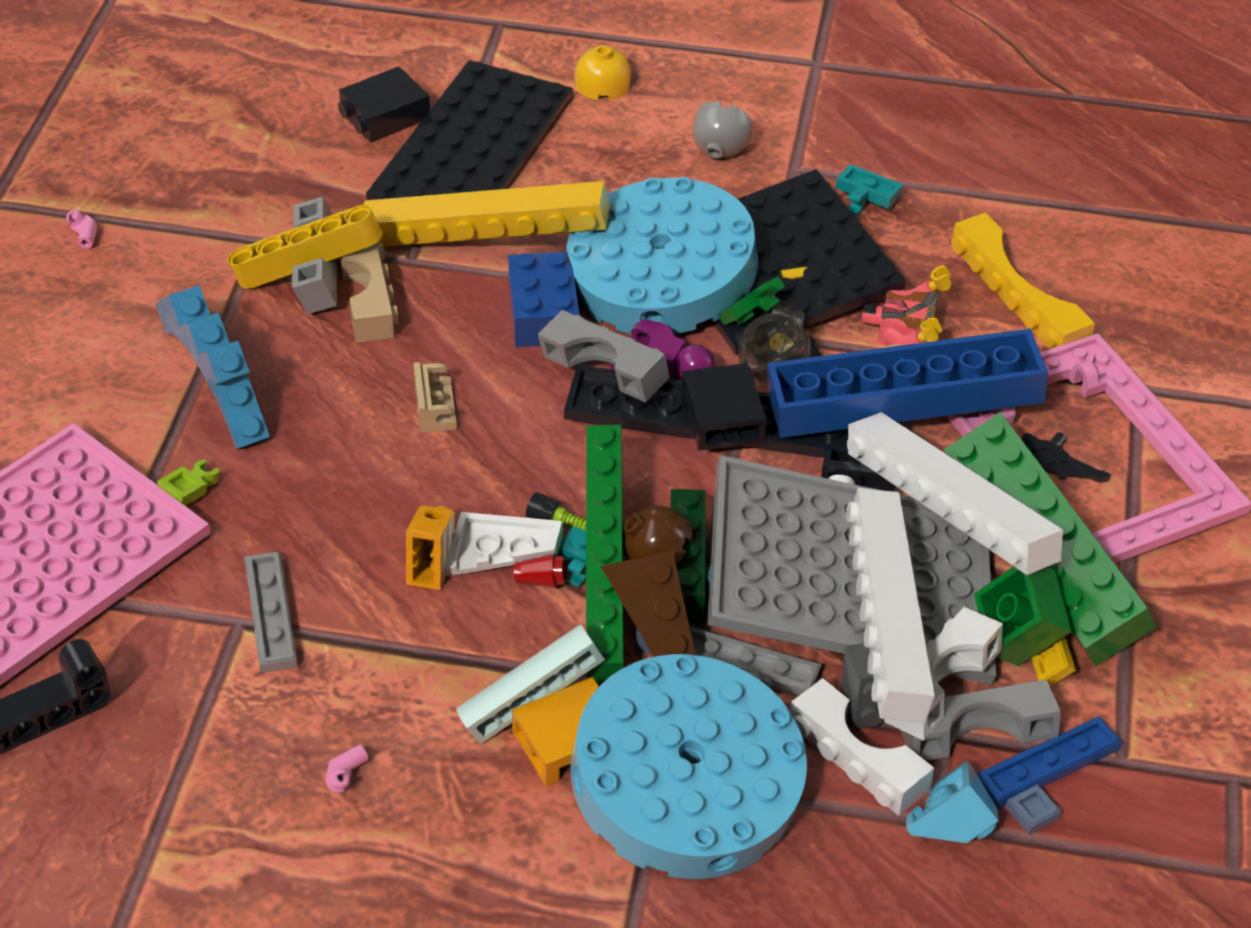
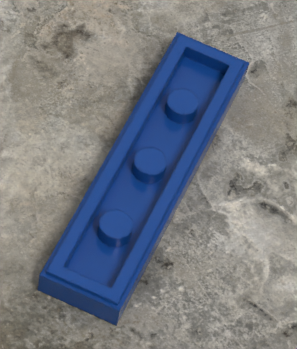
M1098 716L1060 734L1059 737L1051 738L977 773L998 809L1006 805L1008 799L1036 784L1042 788L1119 751L1122 741Z

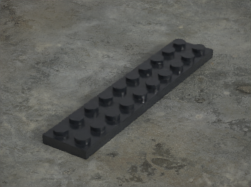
M577 365L564 408L565 420L599 425H621V428L695 439L681 395L682 380L669 378L647 402H643L619 390L615 370ZM757 391L766 416L764 443L741 446L824 458L825 448H832L831 459L860 462L848 454V429L780 438L768 392Z

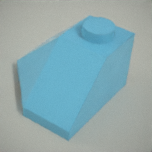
M968 761L939 780L930 789V796L925 801L926 806L923 810L920 806H915L906 816V829L912 836L968 843L975 837L977 839L986 837L995 829V823L998 822L997 807Z

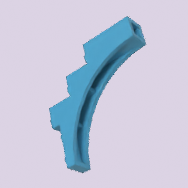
M200 285L168 295L155 303L166 334L174 335L183 343L205 377L226 422L235 448H241L270 437L247 375L249 369L239 341L229 342L219 312L210 315Z

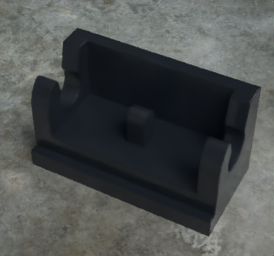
M825 448L822 478L829 479L833 475H845L852 478L855 485L889 491L890 482L869 467L861 464V462L851 463L831 460L832 448Z

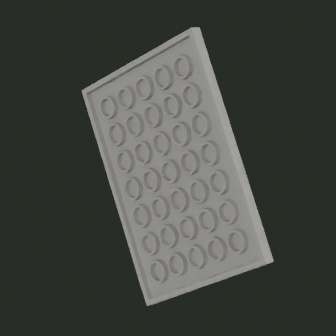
M720 455L716 464L708 625L845 654V648L848 645L864 643L866 622L860 619L862 596H858L856 592L858 571L853 570L855 548L849 544L851 523L846 522V509L848 502L854 501L857 488H872ZM900 495L925 643L927 644L930 640L937 638L943 631L947 620L954 618L963 607L978 613L974 593L991 582L989 549L913 497ZM995 658L983 672L959 671L947 676L991 685L996 677Z

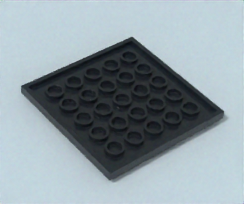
M815 169L738 198L747 209L753 221L758 256L756 278L748 293L764 282L779 276L785 286L775 293L780 301L779 304L769 311H764L759 306H756L752 309L754 316L739 325L736 321L724 325L720 318L716 321H713L711 318L710 320L733 353L738 355L763 345L764 340L790 314L800 318L801 329H804L885 297L886 292L889 290L900 291L905 289V279L819 171ZM807 267L803 271V277L795 279L782 277L781 270Z

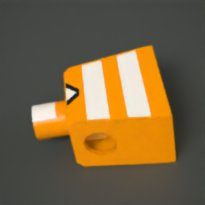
M419 506L406 530V585L441 590L446 576L444 568L455 534V513L451 509L444 506ZM431 552L429 557H433L432 562L425 558V555Z

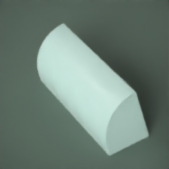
M579 624L456 708L457 713L467 730L479 744H482L512 723V709L563 689L605 659L586 630Z

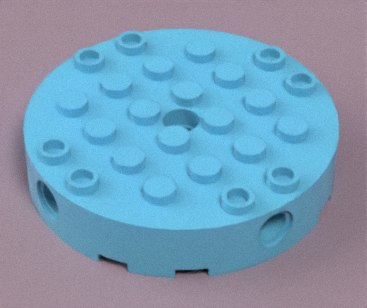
M687 177L648 178L645 181L619 188L608 194L610 210L606 229L570 232L566 252L573 267L577 298L583 304L584 310L598 322L606 321L615 325L616 330L631 334L634 325L644 319L666 324L671 328L673 334L695 330L696 324L710 318L713 321L718 320L719 316L717 314L734 304L742 295L748 294L758 269L755 230L747 209L727 191L715 185Z
M671 654L647 658L619 670L600 685L591 696L580 718L573 747L570 769L571 783L575 799L586 822L597 836L602 835L605 840L616 848L615 853L643 869L649 866L668 872L669 877L708 879L733 874L751 866L762 859L763 854L769 851L775 844L779 843L793 819L805 786L807 757L804 741L794 717L782 700L763 682L748 672L717 659L689 654Z

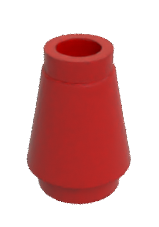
M556 553L522 562H515V582L558 588L559 585L567 583L565 556H557Z

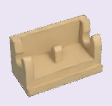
M414 363L420 433L457 429L451 377L432 376L437 372H447L445 364Z

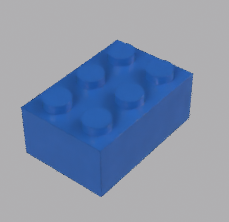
M567 252L508 255V285L515 347L541 346L538 333L561 310L573 315H579L574 272Z

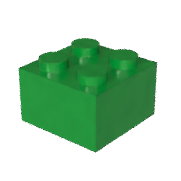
M1013 566L974 593L978 613L1003 623L1002 650L995 657L997 659L1019 666L1072 632L1056 571L1049 567L1026 575Z

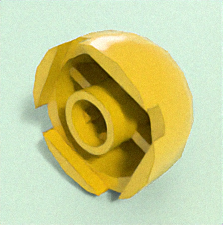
M605 45L585 51L578 59L575 68L574 79L576 89L583 96L594 100H599V95H608V100L623 96L630 89L631 68L627 58L619 50Z

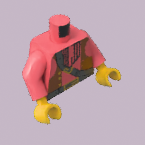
M939 266L931 273L933 281L927 280L914 289L905 291H887L883 307L865 304L862 323L879 325L878 342L887 346L937 341L939 338L938 333L942 332V327L938 319L935 318L939 294L936 293V289L943 292L950 289L952 282L949 279L951 277L949 270L946 266Z

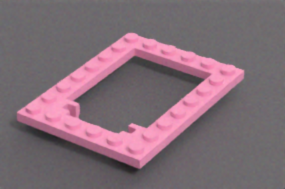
M1099 333L1040 352L1048 371L1047 385L1068 378L1073 384L1083 381L1081 394L1085 398L1105 391L1195 493V495L1093 532V536L1114 564L1250 512L1251 502ZM1015 407L948 415L946 417L963 437L1000 412L1011 424L1016 413Z

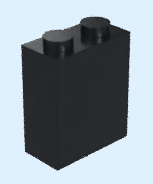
M399 66L339 89L340 102L338 103V109L344 119H348L355 130L362 134L370 143L419 124L430 111L429 94Z
M748 363L683 371L681 395L698 451L764 443L766 416Z

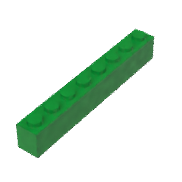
M621 425L586 426V632L605 659L587 672V678L593 677L598 686L602 685L613 674L625 668V607L600 566L624 561V480Z

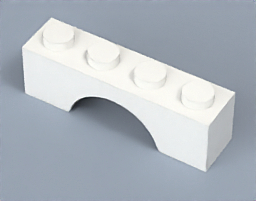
M963 607L954 618L948 619L943 631L937 638L930 640L926 644L935 695L926 722L885 719V723L924 741L944 718V690L937 683L945 676L959 671L983 672L1002 650L1003 623L966 607Z
M822 678L791 702L790 713L799 727L802 738H805L814 745L825 759L833 761L843 769L853 782L861 784L872 793L882 806L890 808L900 816L930 791L934 767L906 745L882 749L866 745L855 738L846 725L850 700Z

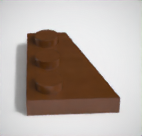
M673 550L600 566L653 657L671 654L696 655Z

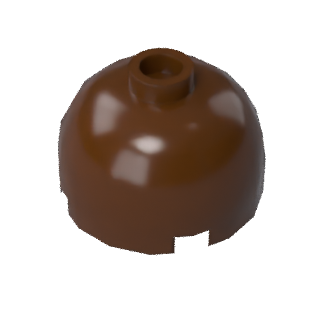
M652 505L643 508L636 514L631 515L624 525L623 553L627 560L673 550L677 566L686 553V550L682 548L685 539L691 540L692 524L682 514L666 506Z

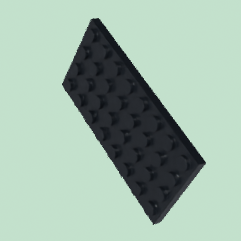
M469 60L366 192L367 200L508 189L572 100L573 88L561 85L560 83L535 78L531 75H524L505 68H498L479 61Z

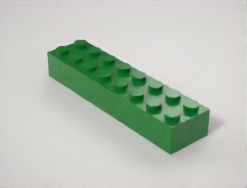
M1001 412L943 449L945 454L1063 529L1061 561L1048 567L1056 571L1071 633L1095 667L1157 627L1147 606Z

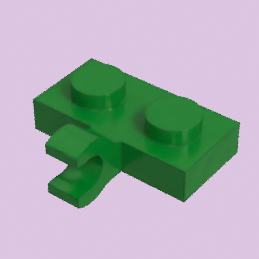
M779 276L764 282L717 315L724 325L736 321L739 325L754 316L752 309L756 306H759L764 311H769L778 305L780 301L775 293L785 286Z

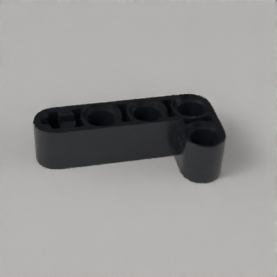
M76 639L70 641L60 650L58 659L62 672L0 699V755L98 711L108 703L111 692L106 670L87 640Z

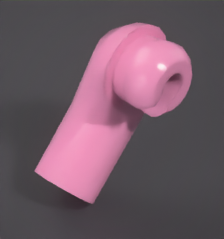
M71 210L66 216V221L79 234L77 244L83 249H90L96 235L97 224L90 216L82 214L80 210Z
M360 744L329 761L325 781L330 790L334 792L345 791L350 784L352 770L368 761V755Z

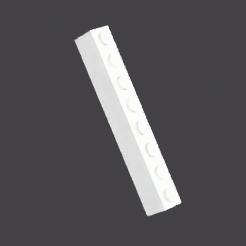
M880 412L848 424L847 448L849 455L1026 575L1061 561L1063 529Z
M857 488L854 501H849L847 504L846 522L851 523L849 544L855 548L853 570L858 571L856 592L858 596H862L860 619L866 622L864 646L870 650L868 673L873 674L874 677L872 701L877 702L879 717L882 719L925 723L935 695L899 492Z

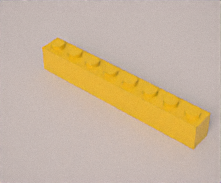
M604 181L366 200L364 202V205L370 206L383 232L382 238L377 242V244L382 243L383 247L604 230L607 226L610 202Z

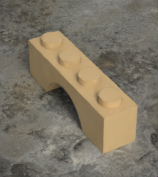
M376 243L370 247L339 257L343 280L353 281L366 287L361 293L349 298L351 321L356 343L394 338L393 325L399 324L397 306H390V303H394L392 284L386 285L389 282L387 264H381V262H385L383 244Z

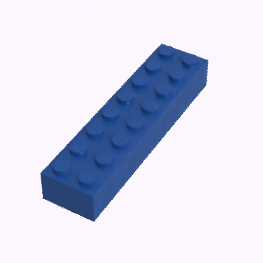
M1031 329L768 363V394L780 438L848 429V424L880 412L896 422L1045 403L1048 371Z

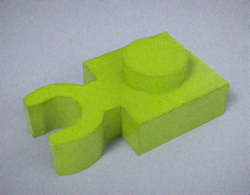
M202 459L194 464V469L191 471L182 466L158 480L157 485L186 506L207 493V486L215 485L219 481L220 469L215 468L210 472H206L207 461Z

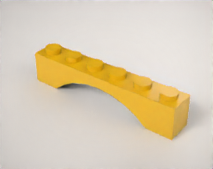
M986 212L955 223L951 240V247L954 252L960 255L972 271L977 273L987 283L988 287L1006 303L1007 307L1024 322L1025 326L1034 332L1046 348L1052 349L1093 335L1095 323L1077 304L1060 300L1042 292L1029 284L1016 272L1004 252L1002 243L1003 230Z

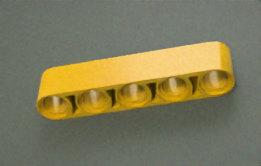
M359 205L238 248L230 253L227 262L240 287L250 289L291 275L293 266L320 258L327 262L370 247L380 241L383 232L370 206Z

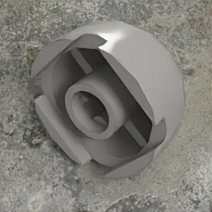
M708 102L700 106L697 111L692 128L694 140L697 146L712 158L734 157L745 148L751 136L752 120L747 113L734 105H731L730 109L720 107L722 102Z

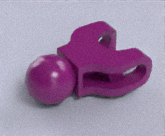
M644 319L637 322L631 330V338L636 342L650 348H656L665 354L669 376L672 379H678L679 377L682 380V373L685 370L716 367L715 358L709 349L702 345H689L686 347V340L675 337L671 328L664 323ZM610 363L611 370H615V366Z

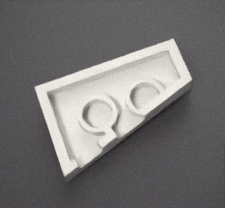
M461 512L444 568L446 576L512 566L515 562H522L552 553L558 555L564 532L563 522Z

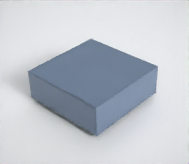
M1038 784L1008 799L1005 807L1028 835L1057 821L1061 815V810Z

